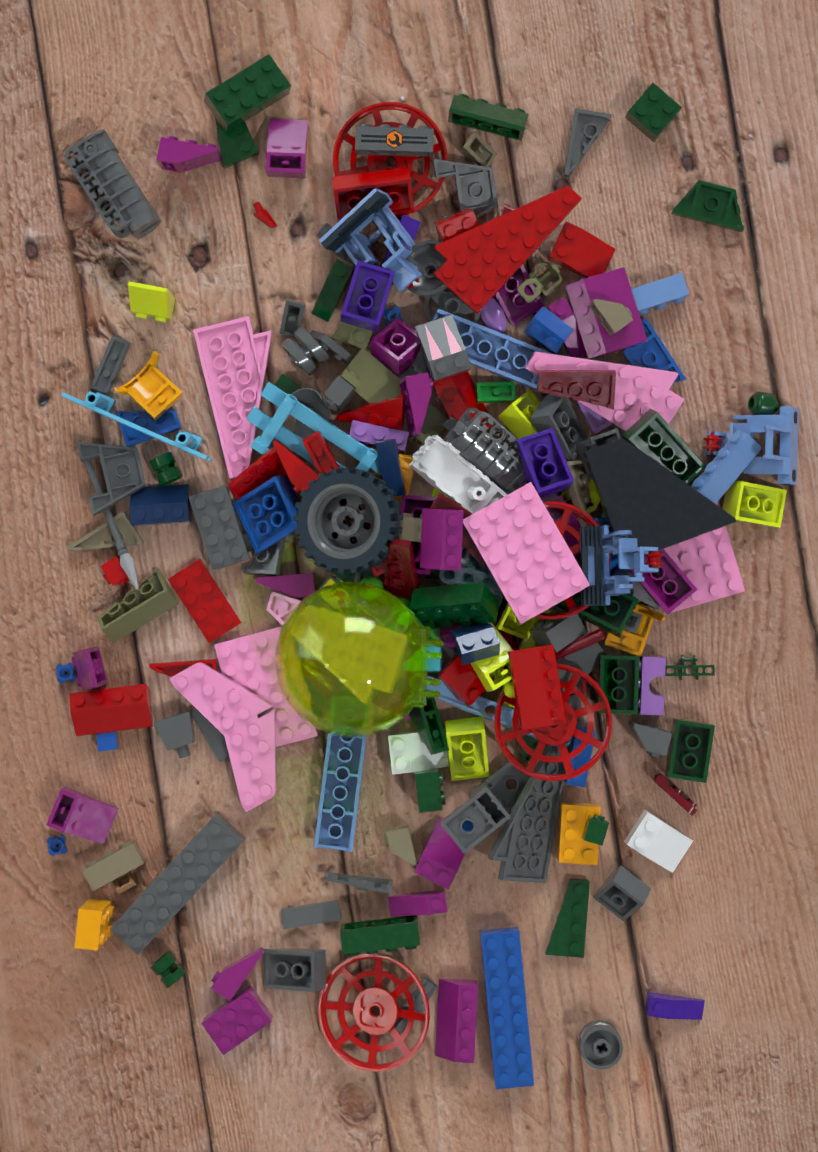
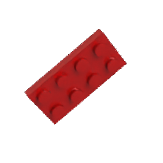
M198 559L168 579L209 644L242 623L202 559Z

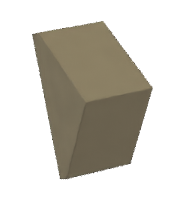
M474 131L462 149V155L480 166L489 167L497 155Z

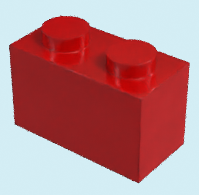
M470 208L434 222L442 242L479 226L475 213Z

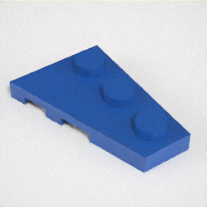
M175 409L166 410L156 421L146 411H115L118 417L161 436L182 429ZM119 423L127 447L155 439Z

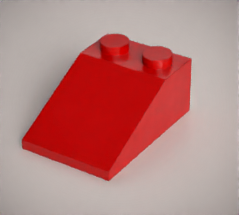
M565 221L548 261L580 276L589 278L605 273L616 249L584 229Z
M275 440L273 442L290 482L295 485L292 489L300 494L302 490H307L310 487L308 483L311 480H317L319 476Z

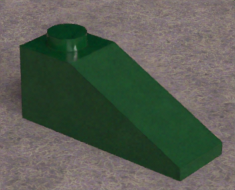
M336 259L311 314L329 322L354 274V267Z
M434 694L408 701L407 706L411 720L430 754L434 755L448 751L449 748Z

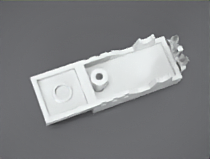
M438 435L428 436L424 441L425 444L419 448V451L413 454V461L409 464L412 469L440 493L472 514L507 495L494 482H491L486 475H483L479 469H476V466L466 461L459 454L460 451L454 448L451 443L445 442Z

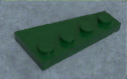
M215 118L224 169L259 154L246 122L225 133Z
M569 880L545 955L584 958L589 880Z

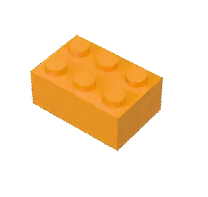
M561 802L557 860L559 863L598 864L599 845L583 840L582 835L588 815H600L601 807L599 804Z
M89 898L78 909L74 948L98 951L108 941V937L112 935L110 918H113L115 909L112 906L111 900Z

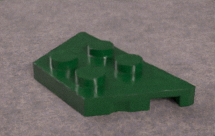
M698 180L671 211L672 215L738 232H743L744 230L740 217V207L737 203L736 189Z

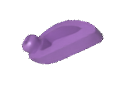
M492 298L481 310L482 320L489 329L503 334L506 329L505 314L500 304Z

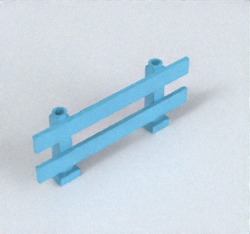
M270 382L267 383L261 396L279 408L273 418L255 406L252 408L246 420L264 432L262 436L258 435L252 442L251 448L264 455L274 447L272 442L276 439L314 464L302 442L303 438L283 426L290 414L315 432L320 431L324 438L359 460L360 463L356 469L368 472L371 468L382 476L376 450L366 447L297 401V398L292 394L285 393ZM337 462L340 469L346 468L345 466Z
M89 391L85 401H82L62 392V397L205 461L211 463L213 460L197 452L203 439L187 431H179L176 440L172 441L111 414L116 400L98 392L95 394Z

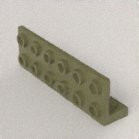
M363 348L340 375L369 404L381 402L384 399L390 400L401 395L398 382L400 378ZM429 403L421 434L410 438L420 446H423L428 436L441 435L445 430L443 424L448 418ZM404 412V428L402 429V431L408 432L407 422H406V417H405V412Z

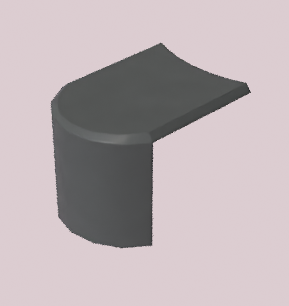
M302 388L292 393L297 398V401L330 422L331 410L319 392L311 388ZM296 419L295 434L305 439L316 433Z

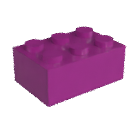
M250 985L230 1001H227L204 1017L201 1024L221 1053L225 1055L272 1021L273 1016Z

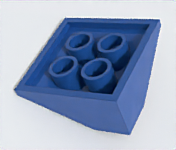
M274 476L233 502L256 554L293 533L294 529H297V521H293V515L298 514V508H295L297 502L296 493L292 489L293 486L288 476Z

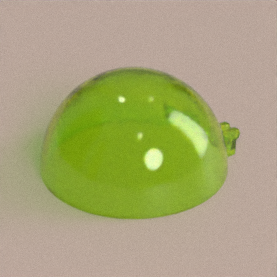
M363 582L334 583L309 594L286 618L280 630L275 649L276 677L288 704L295 713L311 726L336 736H369L396 725L414 707L423 708L426 706V697H440V692L426 690L427 685L437 686L441 684L440 679L427 678L428 658H442V653L428 651V646L439 647L442 646L443 641L429 639L430 627L420 626L407 606L386 590Z

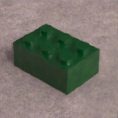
M673 718L672 736L665 769L667 777L707 783L715 725Z

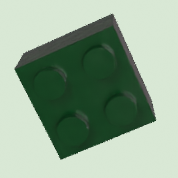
M652 83L629 109L625 118L651 141L655 142L679 114L682 107L656 84Z
M438 768L415 772L419 813L442 810V805H446L444 791H440V786L443 785L442 772H438Z

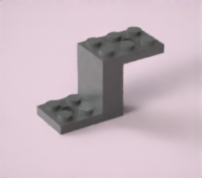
M510 761L469 792L471 798L440 822L464 854L511 818L508 811L515 806L530 776L518 770ZM508 779L516 780L517 785L514 789L506 787ZM465 821L473 823L474 826L471 831L463 830L462 824Z

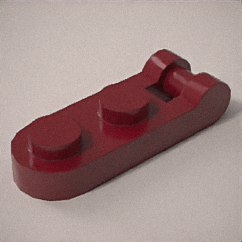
M661 773L654 776V782L691 816L698 811L695 809L697 804L690 798L685 800L681 796L683 792L676 785L671 787L666 776Z

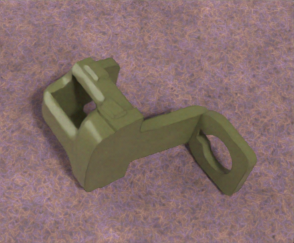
M543 263L536 271L533 270L529 274L530 279L525 280L518 287L517 291L527 303L533 301L540 294L543 297H547L552 294V290L562 281L560 270L555 264ZM547 266L549 271L541 278H537L536 275ZM557 277L559 280L547 290L546 286ZM534 285L535 293L532 296L526 295L524 292L525 286Z

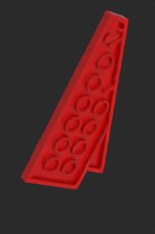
M565 186L436 245L434 250L446 262L436 271L434 276L478 314L579 204L582 198L569 186Z

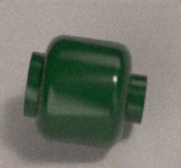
M758 391L749 398L748 409L752 415H773L778 410V402L774 394Z

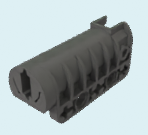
M105 129L99 130L70 147L65 152V160L114 235L118 238H125L133 233L139 240L156 229L161 220L118 155L119 151ZM74 153L76 156L69 161L71 158L70 154ZM77 161H79L80 164H81V165H79L78 167H77V164H76ZM92 180L93 185L90 186L88 182ZM97 188L98 192L103 197L98 199L96 193L94 192V189ZM104 201H105L106 203L110 202L109 204H106L105 206L102 204V202H104ZM116 220H118V222H119V226H118V227L116 226L115 223H113V222H115Z

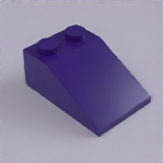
M357 261L340 322L378 333L395 271Z
M553 428L516 440L527 484L530 482L533 484L540 498L571 487L574 478Z

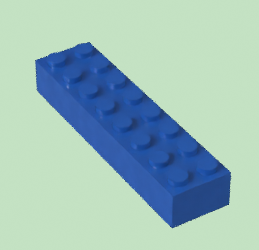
M509 927L480 930L495 1088L505 1089L534 1086L519 928Z

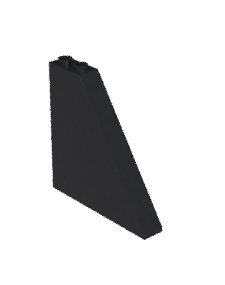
M615 436L606 439V444L598 446V443L587 446L588 451L583 452L611 531L631 530L632 535L628 536V538H637V547H658L659 551L736 522L732 515L623 438L617 440Z

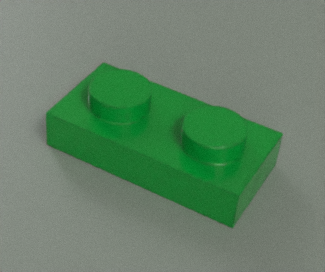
M476 383L477 403H507L516 401L515 383Z

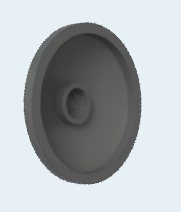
M427 240L411 248L413 252L406 260L415 265L422 274L419 277V283L414 281L413 288L407 287L415 295L422 297L434 296L447 288L434 274L431 275L432 271L436 273L446 262L434 250V247L442 242Z

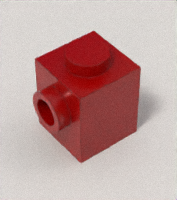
M115 556L100 566L105 573L103 577L109 585L112 583L113 586L119 585L121 587L130 581L120 565V556Z

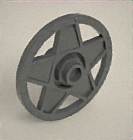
M451 290L449 293L442 291L437 295L425 298L424 310L428 322L432 321L435 312L431 317L429 314L430 297L439 306L436 311L441 309L464 319L465 315L474 313ZM481 311L476 314L473 320L474 323L478 322Z

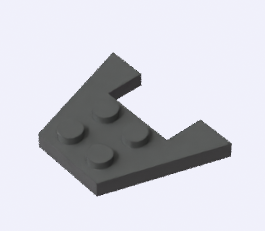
M432 158L435 178L454 175L460 212L470 208L474 211L477 219L498 207L492 167ZM454 214L441 216V218L444 219Z
M76 442L81 462L100 458L107 486V493L89 496L93 516L146 486L138 448Z

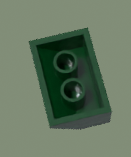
M600 655L599 686L609 702L611 714H638L639 656ZM600 710L598 713H605V710Z

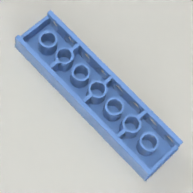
M441 309L435 312L433 320L449 315L453 316L471 366L538 391L537 375L525 367L535 351L553 353Z
M334 694L332 697L314 843L315 848L353 851L371 700L369 704H364L356 696Z

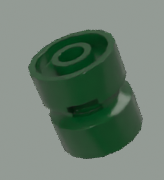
M172 452L164 453L149 461L153 472H157L156 478L160 486L168 485L183 477L180 468L174 465L176 460Z
M170 951L165 953L150 967L156 976H161L160 981L166 988L172 986L186 973L181 964L175 963L176 958Z

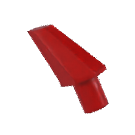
M260 202L254 203L253 206L256 211L254 216L270 228L277 227L267 209L263 210Z

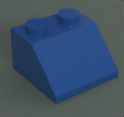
M542 306L526 327L524 334L548 352L556 354L574 329Z

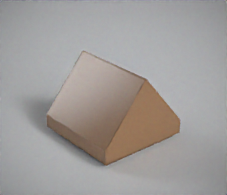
M131 871L114 880L118 894H123L139 885Z

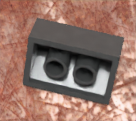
M595 643L556 660V663L569 665L589 674L600 663V655L607 654L598 643ZM558 669L559 681L568 683L573 673ZM579 677L576 686L583 680V678Z

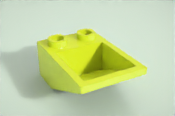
M490 623L494 627L500 642V653L493 657L472 662L471 665L487 692L494 691L504 685V694L509 698H514L515 692L513 682H511L512 674L508 652L514 650L496 627ZM504 666H508V667H509V671H508V669H505V670H504Z

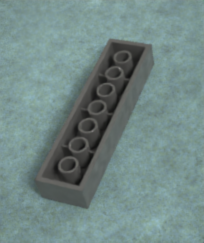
M217 812L113 924L110 930L139 955L241 845L245 837Z

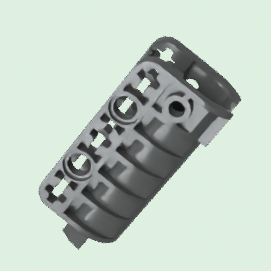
M471 407L458 420L451 417L443 424L449 430L446 442L451 443L454 448L460 451L459 454L466 461L476 466V469H479L483 475H486L491 482H494L507 495L524 486L522 484L526 478L522 462L520 461L519 450L516 452L512 449L514 447L518 449L517 438L490 414ZM476 412L475 416L470 420L469 414Z

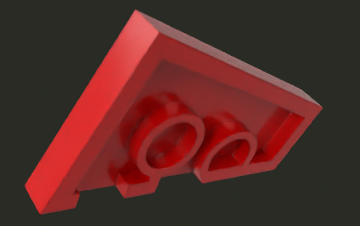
M272 447L229 482L228 485L235 499L238 500L274 476L288 475L275 448Z

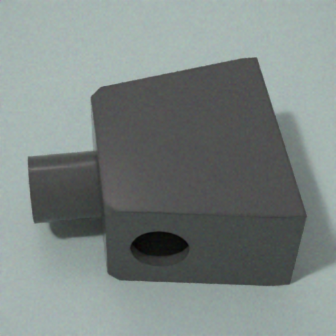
M192 711L154 722L166 749L176 748L179 758L190 756L187 744L195 742Z

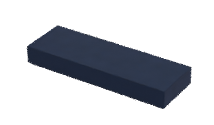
M396 439L376 441L382 477L388 483L386 486L394 490L396 493L394 497L406 495Z

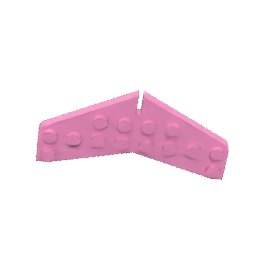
M202 662L196 663L169 678L173 686L224 735L241 805L245 812L271 799L277 791L275 709L260 718L258 714L273 705Z

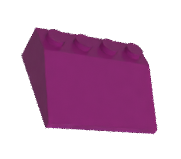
M625 267L566 285L588 359L600 358L648 341ZM595 299L623 304L624 307L631 311L633 321L610 337L588 304Z

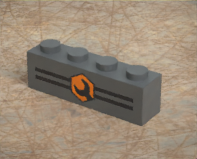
M361 124L356 126L355 153L357 155L433 157L434 129H430L429 126L410 128L408 125H400L399 128H395L387 124H382L379 127Z

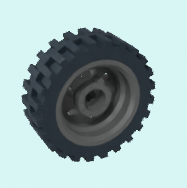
M332 469L331 472L318 475L319 478L317 480H311L308 483L310 487L307 490H302L300 493L302 496L301 502H296L295 508H298V514L293 515V521H297V529H294V534L300 537L301 541L297 543L300 548L304 547L306 550L304 555L308 559L312 558L316 566L326 568L325 571L337 572L338 574L365 572L381 565L383 560L388 558L391 541L397 539L398 534H402L403 528H400V520H403V514H399L398 509L401 507L400 501L395 500L394 495L396 493L394 490L389 489L386 486L388 483L383 479L377 478V475L360 469ZM343 498L347 500L345 506L340 503ZM361 503L366 506L363 511H360ZM330 512L333 514L332 520H329L327 517ZM353 518L354 523L348 524V520ZM366 522L371 524L369 530L364 527ZM333 532L338 533L339 536L337 539L333 538ZM353 536L357 538L356 544L351 543Z

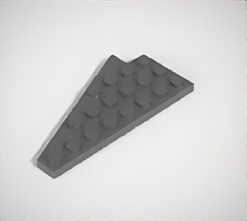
M573 735L571 737V743L568 747H566L568 753H570ZM547 744L542 752V755L561 756L558 747ZM538 760L534 771L544 774L566 773L563 762L550 763ZM529 777L515 806L511 809V818L506 821L488 855L490 860L501 861L498 879L503 881L546 883L565 780L546 781Z

